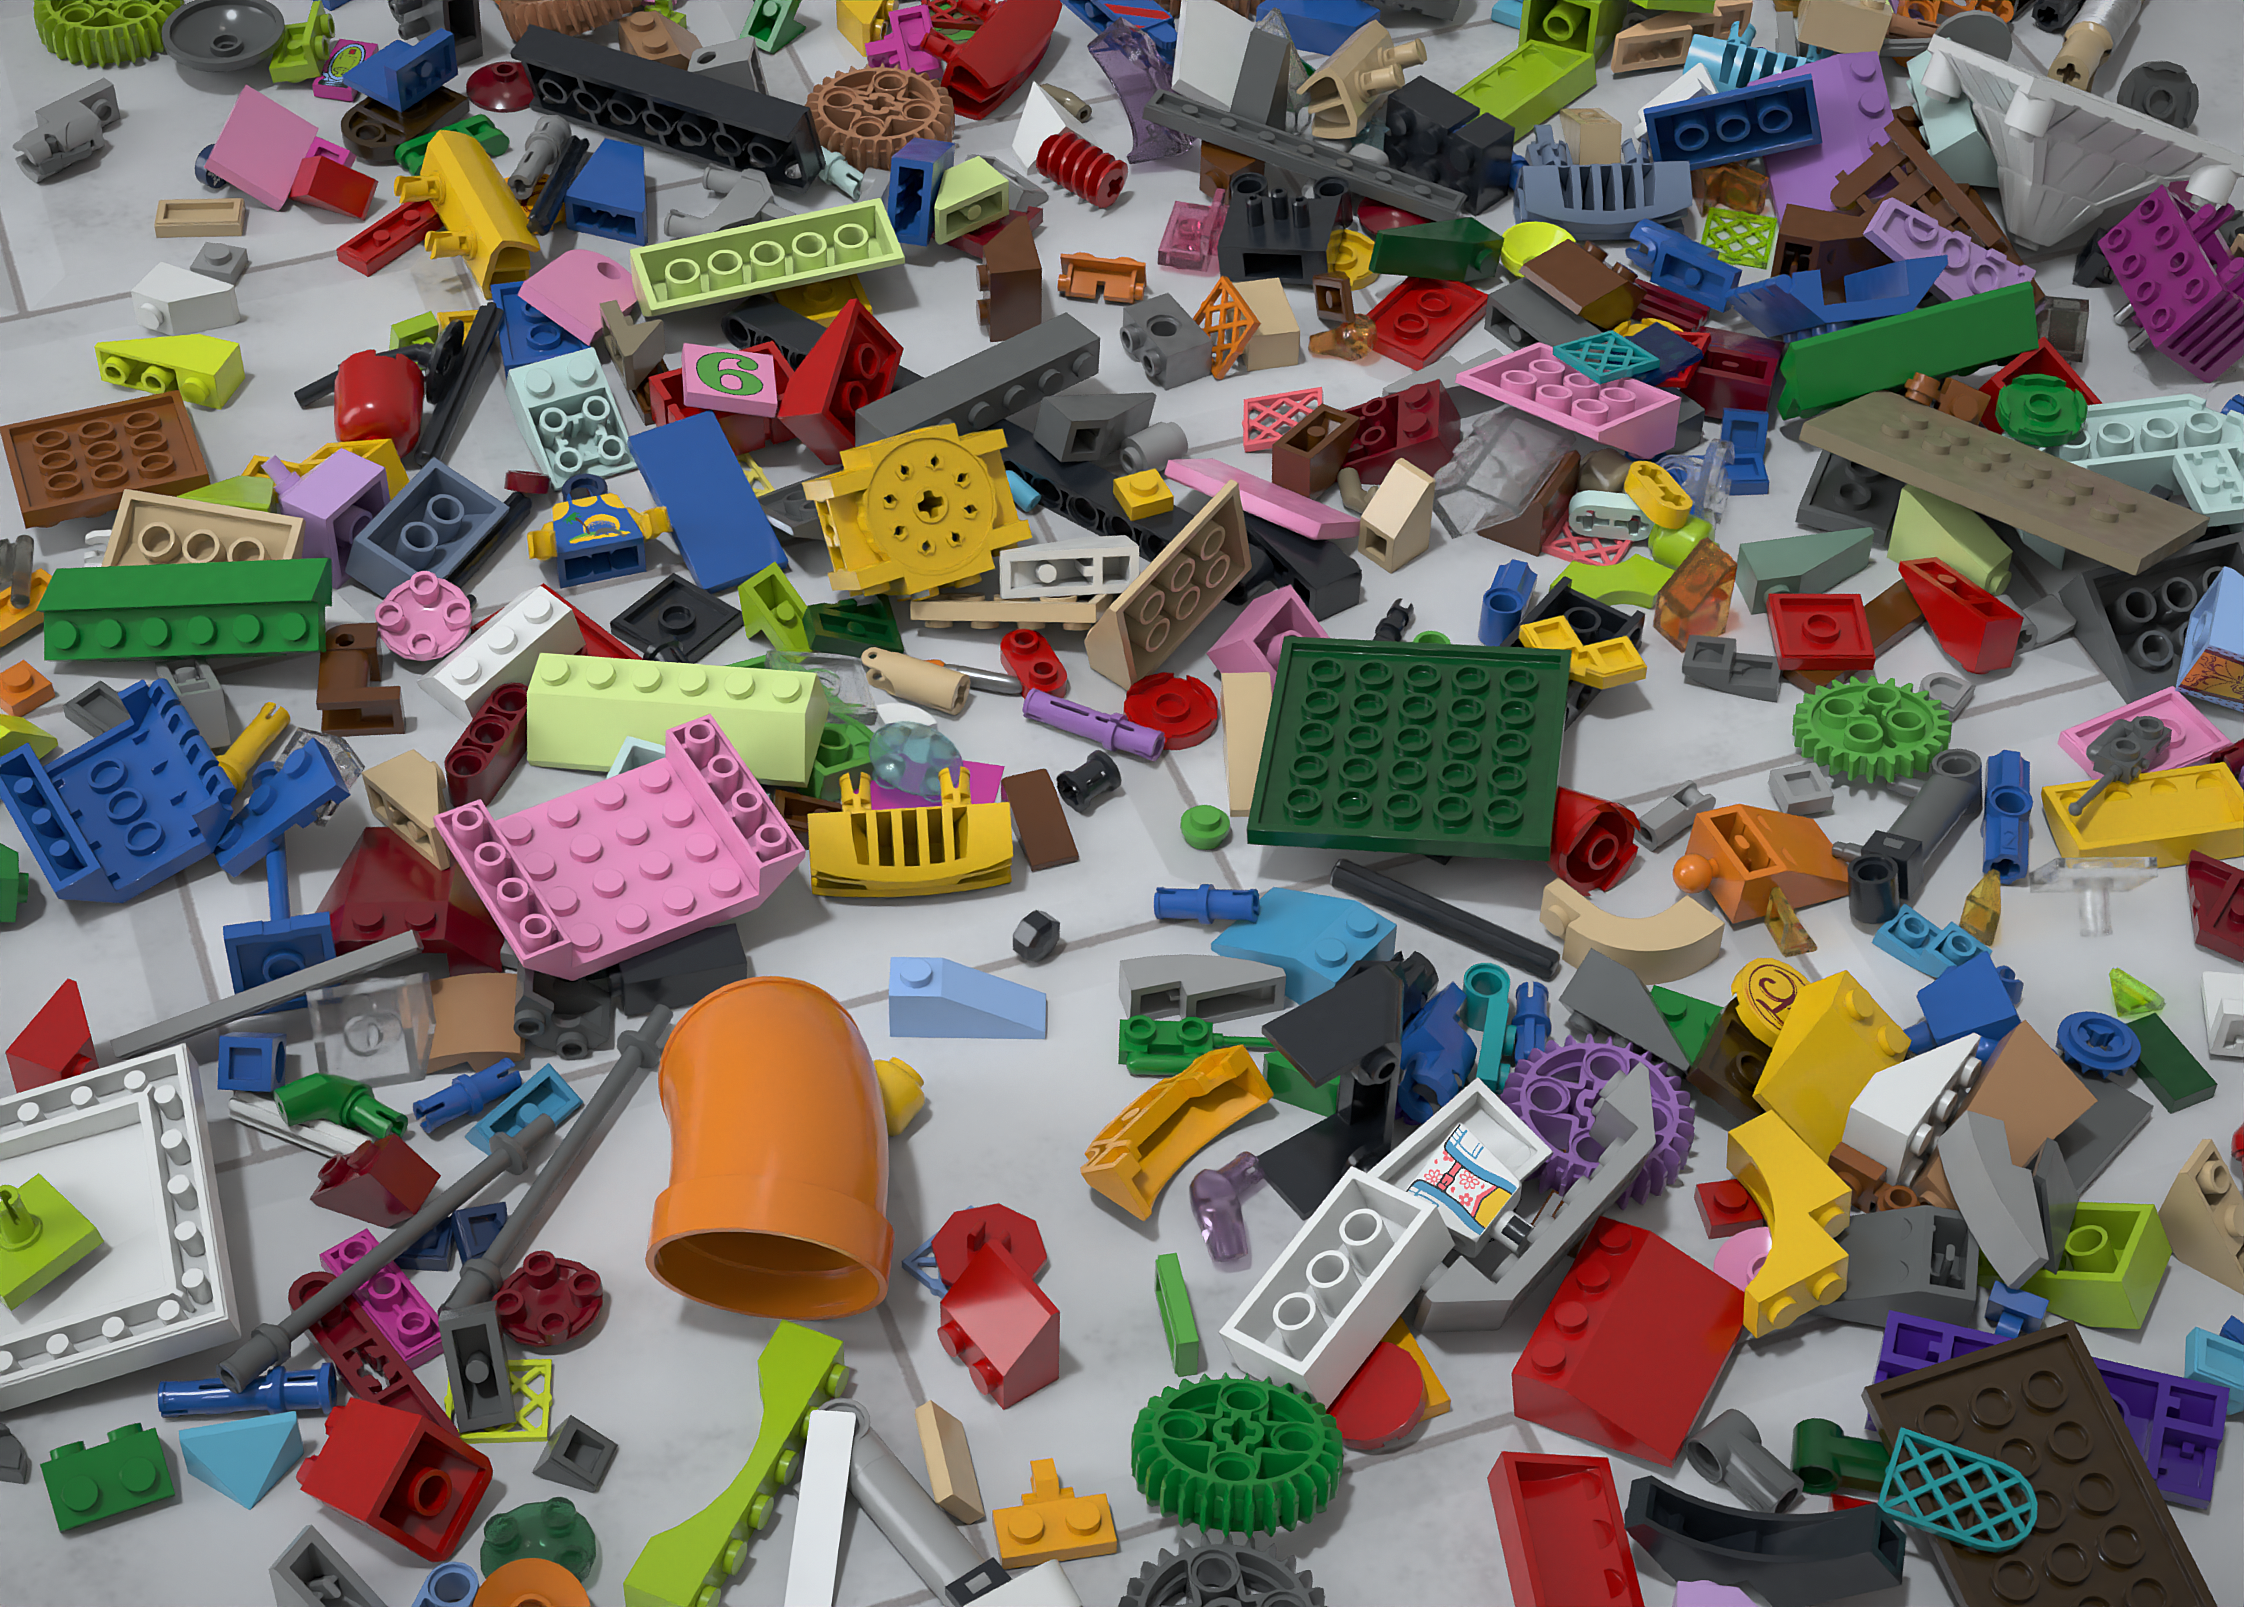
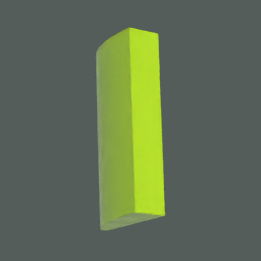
M1530 39L1455 91L1454 94L1479 107V116L1488 112L1515 127L1514 142L1530 132L1534 125L1541 124L1597 83L1594 54Z

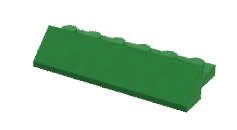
M2030 281L1791 342L1780 366V370L1787 382L1776 406L1782 420L1785 421L1796 417L1803 419L1811 418L1823 410L1842 406L1871 392L1883 389L1898 393L1900 390L1905 389L1904 386L1907 380L1913 379L1916 372L1939 381L1954 375L1960 377L1969 376L1981 368L1996 364L1998 366L2008 365L2021 353L2039 348L2033 287Z
M308 558L57 568L36 611L44 613V661L128 662L287 656V654L326 652L325 607L332 606V559Z

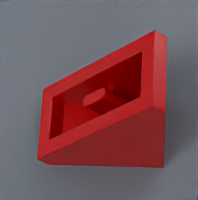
M322 155L303 158L288 198L296 202L365 221L379 182Z

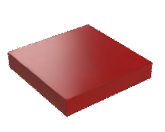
M1768 594L1766 609L1779 670L1874 669L1876 656L1861 594Z

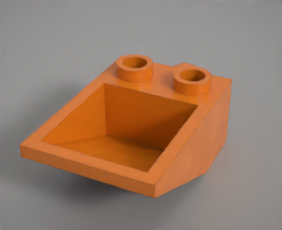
M1739 803L1696 813L1685 855L1675 863L1672 876L1676 886L1683 892L1696 894L1707 888L1732 924L1847 896V868L1849 865L1842 858L1833 856L1831 852L1833 844L1814 819Z

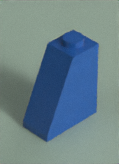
M1265 0L1257 6L1256 28L1291 40L1292 49L1331 56L1359 28L1373 20H1377L1380 23L1381 10L1361 0Z
M915 137L892 156L887 215L899 243L928 246L935 229L934 206L945 170L954 166L955 143Z
M607 138L603 140L564 196L567 229L643 247L646 246L648 243V222L643 146Z

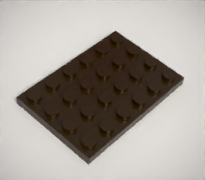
M2073 1320L1864 1387L1861 1394L1862 1400L1890 1459L1899 1430L1902 1427L2003 1462L2019 1471L2033 1488L2038 1502L2037 1520L2028 1537L2013 1549L1999 1552L1978 1550L1924 1531L1959 1607H2218ZM1913 1442L1920 1455L1934 1450ZM1903 1443L1896 1466L1912 1459ZM1942 1455L1925 1462L1934 1480L1952 1473ZM1952 1456L1959 1469L1973 1464L1972 1462ZM1917 1466L1900 1473L1909 1491L1927 1484ZM1982 1469L1964 1476L1974 1494L1992 1487ZM1992 1470L1999 1483L2011 1479L1998 1471ZM1957 1480L1939 1487L1949 1505L1967 1498ZM2018 1485L2004 1490L2014 1508L2028 1503L2024 1491ZM1931 1491L1914 1498L1923 1516L1941 1509ZM1996 1494L1979 1501L1989 1519L2006 1512ZM1971 1505L1954 1512L1963 1530L1981 1523ZM2029 1511L2019 1515L2025 1527L2029 1522ZM1946 1516L1931 1522L1954 1530ZM2011 1519L1994 1526L2002 1541L2013 1539L2019 1534ZM1986 1530L1971 1536L1992 1542Z

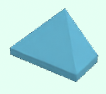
M296 1411L179 1430V1440L188 1473L249 1510L260 1501L304 1454Z

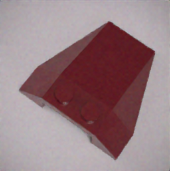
M365 827L315 913L329 911L337 957L414 930L419 933L424 946L422 953H447L450 977L479 973H503L500 951L505 942V937L450 849V867L441 871L389 827Z

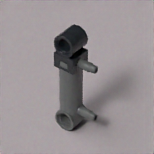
M1957 748L1938 753L1932 760V775L1927 781L1917 778L1908 779L1894 775V782L1892 783L1886 780V787L1889 790L1913 797L1912 801L1887 832L1875 830L1864 846L1839 841L1833 844L1831 851L1833 856L1849 862L1847 868L1849 910L1856 920L1868 924H1880L1895 918L1900 910V899L1909 901L1923 883V866L1962 816L1972 814L1981 807L1982 762L1975 752Z

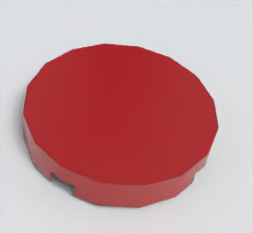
M1161 672L1145 676L1131 685L1126 693L1123 715L1127 716L1128 721L1137 725L1164 732L1165 743L1163 750H1182L1197 746L1211 736L1217 726L1218 700L1212 689L1198 678L1186 675L1185 680L1174 678V673Z
M1379 1341L1326 1410V1415H1332L1336 1418V1427L1342 1432L1343 1444L1349 1448L1374 1450L1385 1447L1383 1442L1390 1441L1396 1436L1400 1440L1409 1434L1423 1416L1428 1397L1423 1373L1408 1351L1391 1342Z

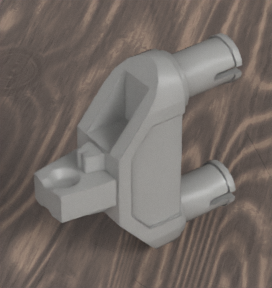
M710 163L709 167H706L704 171L703 188L727 194V196L713 213L704 218L671 209L664 221V234L669 237L673 236L682 239L731 229L742 224H755L794 216L796 213L774 205L773 191L764 172L752 168L739 172Z

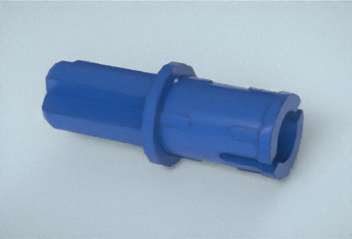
M1533 981L1532 997H1528V982L1522 983L1516 989V1015L1511 1020V1025L1517 1026L1514 1058L1516 1065L1520 1059L1528 1060L1532 1048H1538L1544 1052L1546 1039L1551 1034L1552 1023L1547 1017L1549 992L1547 987L1539 982Z

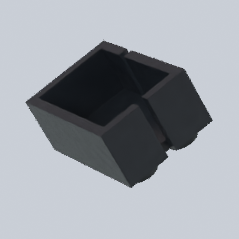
M1420 75L1402 86L1401 89H1397L1388 95L1385 126L1390 130L1384 134L1383 152L1388 156L1391 169L1467 195L1463 210L1476 217L1508 196L1515 127L1488 112L1479 116V107Z

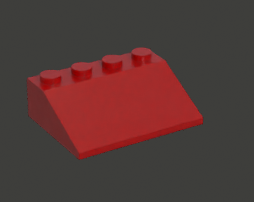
M1599 1216L1511 1372L1514 1416L1673 1468L1745 1328L1743 1325L1745 1292L1652 1231Z

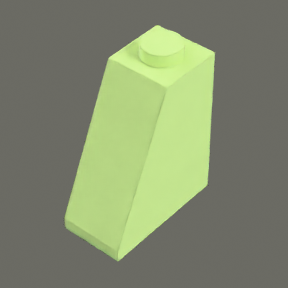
M1910 484L1905 485L1901 490L1887 558L1899 564L1900 561L1937 557L1991 595H2001L2011 580L2012 573L2008 571L2013 551L1974 510Z

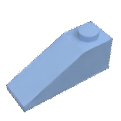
M891 957L889 978L890 1037L1045 1039L1046 993L945 958Z

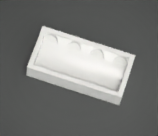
M1477 1077L1373 1167L1368 1174L1405 1190L1459 1122L1470 1130L1521 1183L1553 1155V1151Z

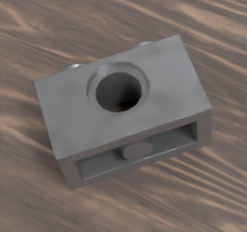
M1169 292L1123 308V327L1120 328V339L1126 351L1134 354L1142 363L1145 372L1149 376H1153L1165 390L1211 375L1213 341Z

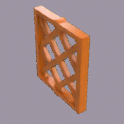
M1221 276L1193 317V320L1198 325L1205 318V327L1201 329L1209 337L1211 333L1218 332L1217 346L1212 347V354L1216 353V359L1214 361L1212 358L1211 372L1215 378L1220 380L1224 378L1238 356L1243 353L1244 347L1261 324L1233 283L1225 276ZM1222 293L1221 304L1214 305V303ZM1228 295L1232 297L1233 302H1228ZM1235 308L1233 322L1226 323L1227 310ZM1220 311L1219 325L1212 326L1213 312ZM1241 312L1246 317L1245 320H1240ZM1247 326V328L1239 338L1240 327ZM1233 329L1231 343L1224 344L1225 330ZM1231 350L1222 362L1223 351Z

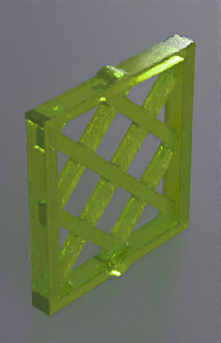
M1709 207L1701 244L1706 245L1709 237L1714 243L1708 245V247L1715 250L1721 248L1725 252H1719L1718 260L1730 265H1742L1766 270L1778 218L1749 214L1744 211L1738 212ZM1721 218H1723V219H1729V220H1733V221H1730V222H1728V223H1725ZM1712 220L1719 225L1710 229ZM1750 223L1762 226L1754 228ZM1742 225L1748 231L1738 234L1732 228ZM1769 230L1768 239L1761 233ZM1725 231L1731 237L1721 240L1715 234ZM1754 236L1760 242L1750 245L1745 239ZM1738 242L1743 248L1733 251L1728 245ZM1766 247L1764 256L1757 251ZM1750 253L1755 258L1745 257L1743 255Z

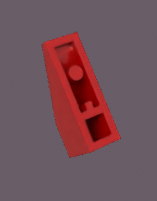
M1937 557L1900 561L1898 571L1947 654L1959 661L1963 669L1974 674H1987L1990 670L2011 668L2024 619L2022 615Z

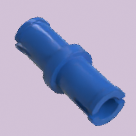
M1201 884L1199 889L1157 887V893L1154 895V914L1157 919H1198L1200 924H1212L1215 919L1257 921V915H1259L1260 899L1257 889H1215L1213 884Z
M505 1057L498 1063L470 1077L462 1074L452 1079L451 1086L423 1100L414 1102L412 1107L416 1120L426 1116V1121L420 1123V1127L426 1133H430L464 1114L473 1116L483 1111L484 1104L512 1090H517L522 1086V1079L518 1070L509 1074L508 1070L515 1066L513 1061Z

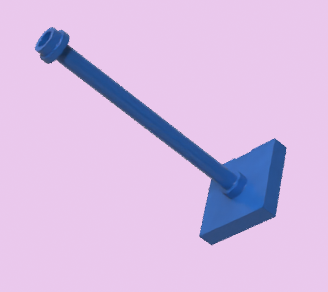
M266 761L258 765L252 775L253 790L255 791L259 786L267 784L283 766L274 761ZM285 832L279 847L266 855L270 921L263 922L261 920L223 926L224 944L234 994L337 957L329 911L291 916ZM342 983L334 984L253 1015L343 1003Z

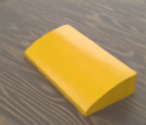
M2225 762L2140 773L2139 777L2134 778L2129 784L2118 780L2111 782L2082 809V814L2079 816H2072L2069 813V805L2079 800L2100 779L2042 787L2041 798L2047 820L2060 855L2073 880L2183 865L2187 863L2192 849L2217 860L2244 856V790Z

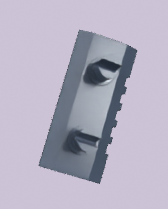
M1629 138L1621 145L1625 164L1568 165L1566 144L1559 140L1555 156L1548 140L1541 144L1539 148L1543 165L1522 166L1519 169L1513 198L1515 224L1534 221L1546 222L1565 229L1575 240L1632 239L1629 236L1634 227L1641 220L1648 219L1683 234L1684 225L1681 218L1688 216L1687 207L1692 206L1689 161L1650 163L1648 141L1641 138L1637 154L1633 140Z

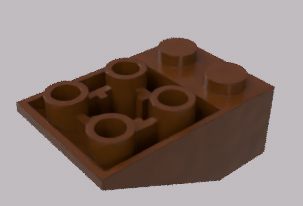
M1787 203L1778 232L1770 278L1782 274L1792 278L1791 273L1820 270L1824 305L1847 303L1844 276L1891 264L1894 261L1863 235L1872 219Z

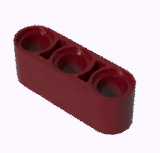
M507 683L497 687L447 754L444 765L449 799L454 808L479 799L482 800L485 806L489 805L526 753L528 686L521 683Z

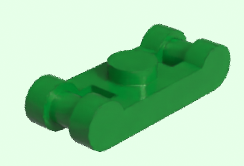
M479 114L439 129L456 131L475 138L485 151L492 156L502 155L510 144L509 138L500 129L495 128V124L484 114ZM439 130L404 142L396 149V161L404 169H408L411 176H420L428 143Z

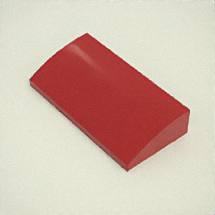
M1501 1451L1487 1480L1515 1607H1645L1627 1532L1624 1529L1625 1524L1608 1457Z

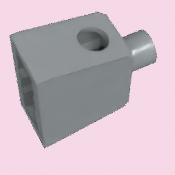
M755 37L737 39L693 51L687 71L769 95Z

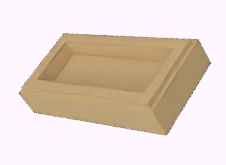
M244 198L159 200L154 224L156 238L242 236L246 213Z
M930 1400L915 1409V1419L935 1503L963 1523L970 1525L984 1517L985 1514L963 1424Z

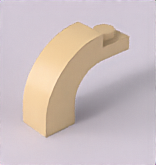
M1556 878L1544 887L1539 919L1549 932L1564 940L1562 960L1574 968H1579L1592 948L1634 971L1645 985L1663 984L1683 979L1713 962L1719 957L1725 923L1688 895L1662 913L1651 917L1624 918L1612 915L1595 906L1560 878Z

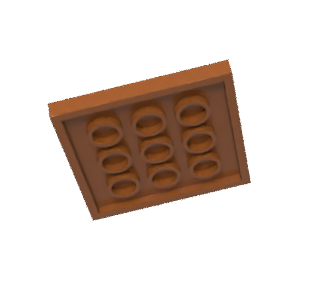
M179 390L0 426V435L25 529L32 527L49 528L59 524L61 521L79 517H100L108 511L119 509L124 489L177 497L211 485L203 456Z

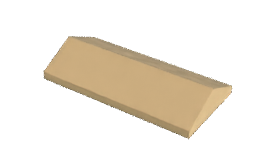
M124 489L101 567L302 559L306 521L304 518Z

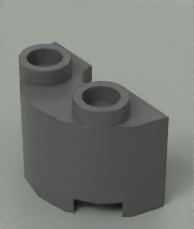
M518 961L514 1031L518 1036L528 1039L536 1046L557 1052L561 1058L566 1060L581 1059L586 1056L589 1049H593L609 1040L611 996L609 992L584 979L575 982L561 981L556 976L525 968Z

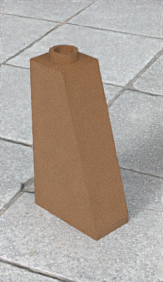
M2024 1020L1999 1041L1947 1129L1966 1110L2004 1121L2012 1165L2022 1167L2047 1137L2052 1140L2055 1139L2098 1100L2033 1027ZM1936 1145L1910 1189L1918 1197L1917 1200L1921 1206L1929 1205L1960 1211L1945 1175L1938 1145Z

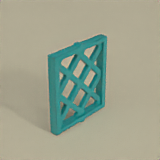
M1613 330L1553 346L1552 355L1599 385L1660 368L1659 358ZM1589 350H1604L1605 352L1604 354L1589 352ZM1611 352H1625L1627 354L1626 356L1613 355L1611 354ZM1586 358L1601 360V362H1586ZM1608 361H1618V362H1623V365L1607 364V363H1608Z

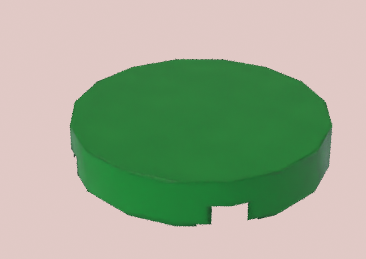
M2030 374L2021 375L2013 379L2012 384L2007 387L2004 385L1999 392L1995 415L2000 427L2011 437L2028 445L2054 447L2062 446L2075 440L2083 431L2088 406L2083 394L2076 388L2075 392L2065 387L2066 381L2055 376Z

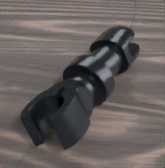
M1403 598L1395 600L1387 612V618L1381 619L1376 626V635L1373 640L1400 642L1404 636V627L1407 626L1413 615V604L1410 603L1408 608L1400 606Z

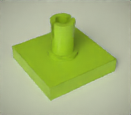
M39 1173L19 1188L12 1185L0 1186V1301L10 1311L14 1310L104 1242L98 1229Z

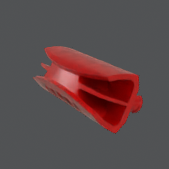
M958 0L957 10L963 11L973 18L984 22L967 42L956 44L952 39L936 31L933 27H931L929 33L926 32L919 50L947 63L940 85L948 89V96L953 100L954 114L973 120H981L999 107L1028 79L1049 47L1051 34L1058 22L1063 6L1060 0H1003L998 3H993L989 0Z

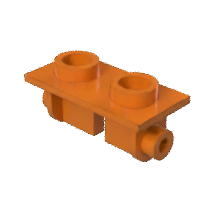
M1077 252L1073 255L1061 253L1062 274H1059L1057 289L1058 291L1065 292V296L1095 299L1097 286L1102 285L1105 286L1104 300L1134 304L1135 300H1143L1144 288L1147 287L1145 262H1137L1129 257H1118L1116 259L1099 258L1085 252Z

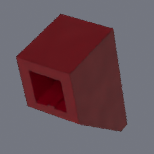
M394 1133L374 1143L371 1140H367L354 1152L345 1156L341 1153L334 1155L319 1171L318 1178L321 1182L310 1197V1200L319 1207L387 1228L416 1215L441 1175Z

